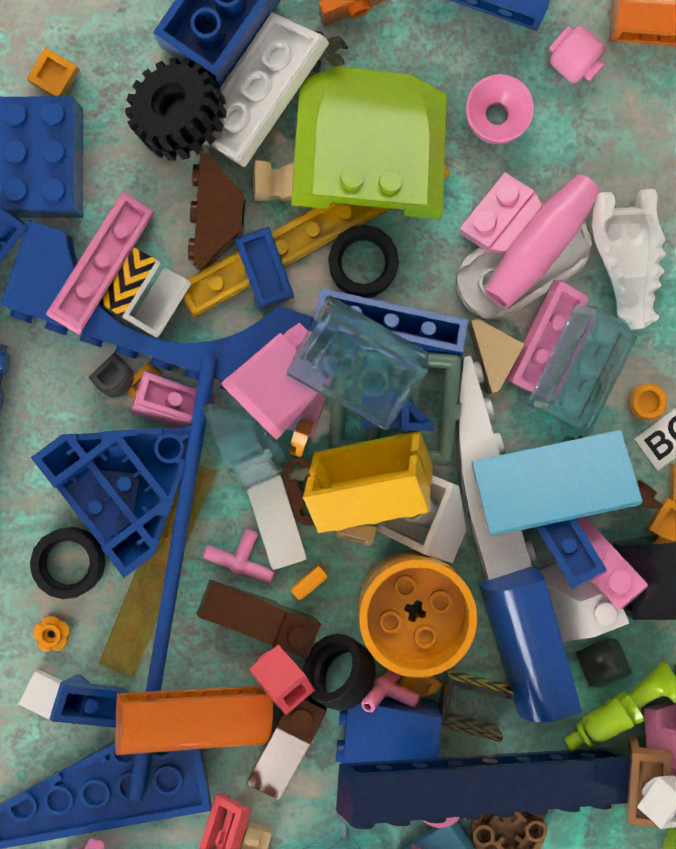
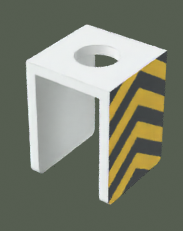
M133 248L101 299L100 304L154 337L159 338L189 289L191 282L164 268L135 316H131L132 309L160 265V261Z

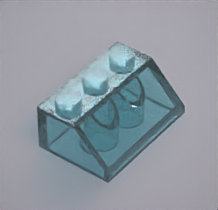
M329 295L310 324L286 375L387 431L427 374L428 352Z
M575 305L527 405L589 437L637 337L627 323L596 306Z

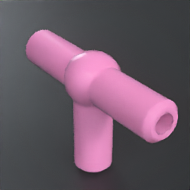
M248 528L245 529L235 555L211 545H207L203 553V559L229 568L234 574H244L267 584L272 582L275 574L274 570L249 561L259 534Z
M387 670L383 676L375 680L372 690L363 699L361 706L366 712L372 713L385 697H390L414 708L419 702L420 695L396 684L402 675Z

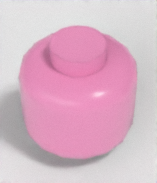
M568 26L549 48V51L552 53L550 57L551 66L570 83H577L583 77L590 81L604 66L600 58L604 54L605 46L584 26H578L574 29Z

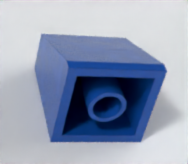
M385 697L372 713L366 712L362 708L361 703L354 708L340 711L339 725L345 726L344 740L337 739L336 762L357 763L438 758L442 717L436 700L420 698L417 706L413 708L390 697Z

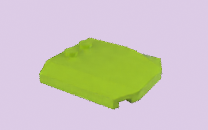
M337 66L307 76L299 87L291 205L329 209L330 203L402 209L403 216L440 220L443 214L447 94L414 75Z

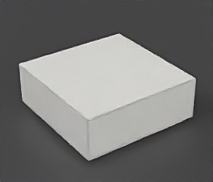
M40 669L35 670L18 704L49 719L62 680Z

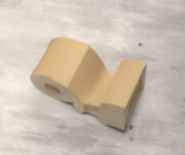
M255 160L253 166V202H270L273 199H280L283 202L291 200L294 163L284 165L280 169H272L270 162Z

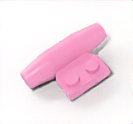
M504 172L459 228L462 236L488 253L504 254L484 290L487 296L496 304L506 309L513 305L546 274L579 232L595 203L598 193H600L599 187L590 178L582 174L575 175L542 205L533 189Z

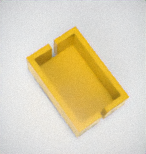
M421 431L403 433L313 453L309 470L310 476L307 479L303 499L318 533L333 530L341 531L349 527L378 524L386 520L415 517L429 512L431 495L429 486L432 484L433 464Z

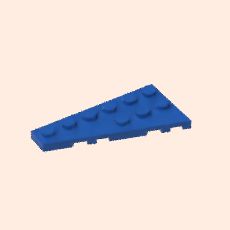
M115 741L0 803V849L211 811L212 802L202 749L150 753L143 799L136 802L127 798L135 754L116 755Z

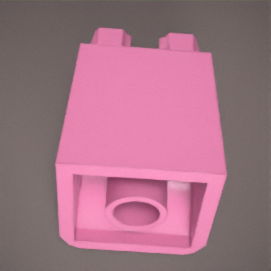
M300 323L289 329L284 335L279 333L220 383L276 440L328 383L326 378L331 375L338 364V361L325 348L311 362L299 352L313 339V336Z

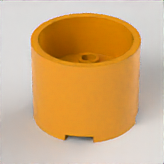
M406 550L390 555L375 564L361 585L358 598L361 634L369 652L388 670L407 677H430L453 667L469 650L477 628L476 604L470 589L448 562L424 555L416 550ZM418 600L423 611L421 613L415 611L413 616H409L406 605H413Z

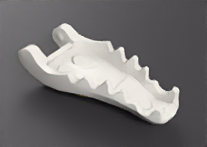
M652 188L642 189L638 192L635 207L614 209L615 197L611 192L598 193L594 203L592 220L594 240L615 293L617 321L623 329L628 330L643 329L659 319V315L653 310V303L656 300L654 291L661 287L659 277L664 273V269L659 265V262L666 255V252L662 249L666 239L657 216V192Z

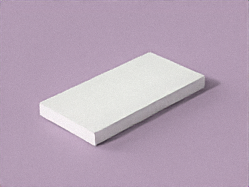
M271 12L220 87L221 93L226 100V104L223 105L227 110L226 118H219L224 126L221 132L214 130L212 135L216 140L211 145L207 141L203 144L239 165L246 167L329 45L327 39L317 32Z

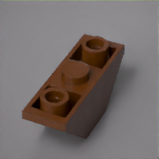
M200 153V162L193 165L192 184L198 187L197 201H191L190 222L195 223L196 228L195 238H189L188 260H194L193 266L197 270H204L211 266L236 244L235 238L244 235L245 197L208 153Z

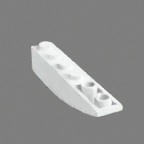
M470 355L461 359L458 403H462L460 420H456V445L465 510L484 576L488 581L531 567V562L536 560V555L530 539L524 540L522 530L489 536L472 469V461L505 454V448L500 433H493L490 419L495 418L491 400L489 397L483 398L480 384L484 383L485 380L479 361L473 363Z

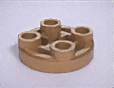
M526 811L515 812V816L510 818L488 814L481 815L479 820H471V834L477 849H541L547 835L543 816Z

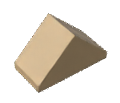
M480 319L472 320L467 326L477 360L483 371L487 393L500 391L525 344Z

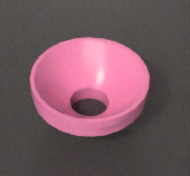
M497 74L483 78L475 84L469 93L465 108L466 120L473 133L485 142L492 144L511 142L526 131L533 118L534 104L530 91L521 81L509 75ZM500 105L506 110L507 120L503 124L494 125L487 120L486 110L490 106Z

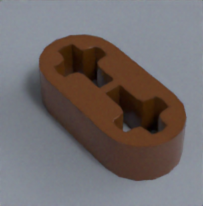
M301 457L294 458L284 466L282 472L283 481L298 521L307 526H314L315 524L309 514L302 515L300 510L305 507L303 499L305 489L301 490L297 479L291 480L289 478V474L294 471V464L299 463L302 469L308 468L310 470L311 462ZM310 474L305 476V483H307V479L310 476Z

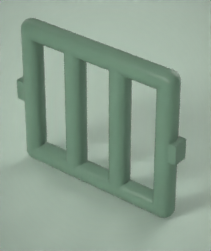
M339 344L335 349V359L338 361V364L334 369L333 389L328 390L327 405L331 406L329 449L380 439L381 428H366L365 441L344 439L350 359L371 361L369 389H384L386 363L408 365L406 396L418 409H420L423 367L445 369L439 446L438 450L428 448L427 450L432 464L449 465L453 457L456 420H460L462 403H458L461 373L460 357L453 354ZM403 431L402 434H403V433H408V432H413V431Z

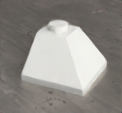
M432 475V484L429 486L431 490L429 512L415 517H402L382 521L376 524L377 532L424 555L453 564L467 530L460 488L458 485Z
M556 562L538 569L547 585L562 642L596 637L629 624L624 609L618 611L592 581L572 590Z

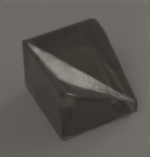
M605 638L576 652L589 687L602 688L632 674L623 649L617 639Z

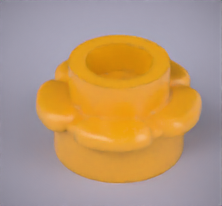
M46 616L42 619L41 623L35 625L33 636L37 639V646L41 650L46 652L52 650L60 651L68 643L69 626L57 616ZM49 631H53L55 636L49 637Z

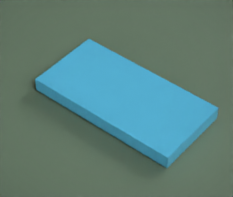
M621 430L472 461V469L490 537L638 506L643 501Z

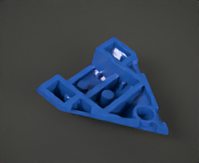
M190 426L87 434H62L31 457L51 485L58 489L102 546L103 552L124 578L156 553L182 477Z

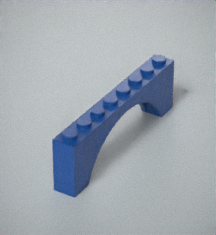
M29 220L28 228L25 230L0 305L12 309L10 317L32 323L33 317L47 321L45 329L66 335L68 328L47 316L46 313L78 263L74 241L71 236L63 231ZM99 302L81 331L80 341L98 347L102 346L103 341L117 345L115 353L136 359L138 353L152 357L150 365L171 371L173 365L187 369L185 377L197 381L199 379L202 356L217 358L214 379L223 382L279 333L284 335L298 323L310 333L314 319L311 316L277 305L260 321L234 335L207 342L178 343L149 337L133 330L114 317ZM304 348L299 351L301 354H303ZM220 385V389L226 390L222 385Z

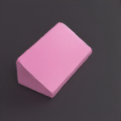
M144 371L130 413L173 428L191 426L197 389ZM211 394V399H210V405H209V411H208L207 421H208V417H209L211 405H212V402H213L214 394Z

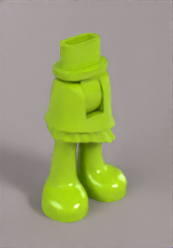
M664 660L639 682L629 694L623 691L619 695L614 696L613 699L608 697L604 704L585 714L576 723L577 729L564 737L569 748L574 751L584 744L592 748L595 746L594 741H607L633 728L634 724L644 722L640 709L656 698L666 696L676 704L675 674Z

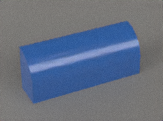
M536 565L479 583L478 585L510 689L514 693L512 698L518 715L532 722H550L581 713L582 708L547 585Z

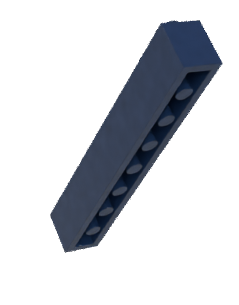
M610 748L577 749L574 751L560 750L340 763L336 812L353 828L371 829L374 827V824L378 823L408 826L411 824V821L415 820L444 823L446 818L459 817L464 820H479L481 815L488 814L510 818L515 816V812L525 811L535 815H545L550 809L578 812L580 807L591 806L596 809L606 810L611 809L612 804H624L628 801L630 758Z

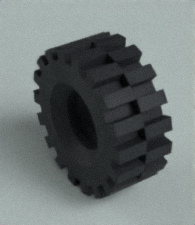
M177 57L170 58L169 65L167 66L163 61L155 64L157 70L151 72L147 69L142 73L145 77L142 83L136 80L132 87L136 90V93L128 94L126 100L132 106L125 108V114L130 119L127 122L137 137L156 156L160 158L165 156L168 160L176 161L178 154L182 160L190 158V151L194 150L198 155L204 151L201 146L207 141L211 145L216 140L212 133L214 130L221 132L224 126L219 118H226L227 110L223 106L226 104V100L221 93L222 91L199 63L194 64L188 58H184L181 63ZM185 99L178 111L165 116L167 109L172 103Z

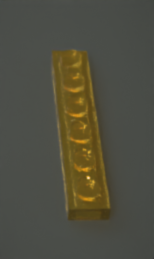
M200 464L185 549L217 472ZM181 480L156 553L136 569L99 661V664L132 677L136 674L158 619Z

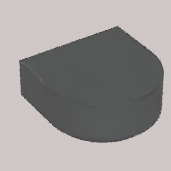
M114 352L88 378L106 396L115 398L129 390L133 382V371L122 357Z

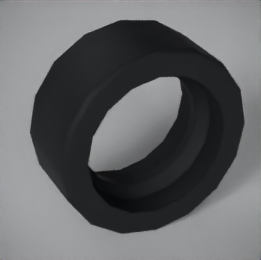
M368 225L354 226L342 232L333 242L328 257L330 275L336 286L347 294L365 298L375 297L385 291L394 280L399 264L397 248L391 237L381 229ZM365 240L373 242L380 247L385 257V267L378 279L371 283L360 284L353 282L346 276L342 269L341 260L344 251L349 245L356 241Z
M76 527L60 528L42 537L33 548L30 559L31 575L38 588L47 595L62 600L77 598L94 588L101 579L106 564L105 554L101 549L102 546L87 530ZM72 541L78 543L89 555L90 566L88 573L81 581L75 584L59 583L48 571V554L60 542Z
M337 633L325 636L314 644L302 668L303 673L315 690L309 696L316 702L338 711L354 708L361 703L372 689L376 676L375 660L369 650L348 635ZM350 652L352 655V669L348 679L339 689L329 693L326 689L328 668L338 656Z

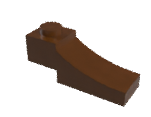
M211 579L196 613L201 619L251 636L273 646V648L279 644L285 652L307 659L321 626V623L312 615L282 606L277 601Z

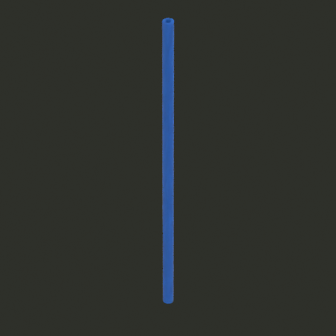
M202 356L145 692L161 691L217 363V358ZM150 753L135 754L127 797L131 801L138 802L143 799Z

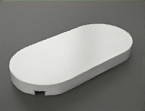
M584 221L579 232L546 274L508 309L496 304L484 291L504 254L488 253L481 247L476 249L462 262L456 275V292L461 304L468 312L485 320H499L515 313L549 291L553 280L563 282L584 267L592 246V235L588 224Z

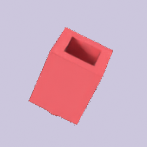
M279 644L271 651L263 653L257 659L256 664L249 669L259 685L285 715L315 691L303 671Z

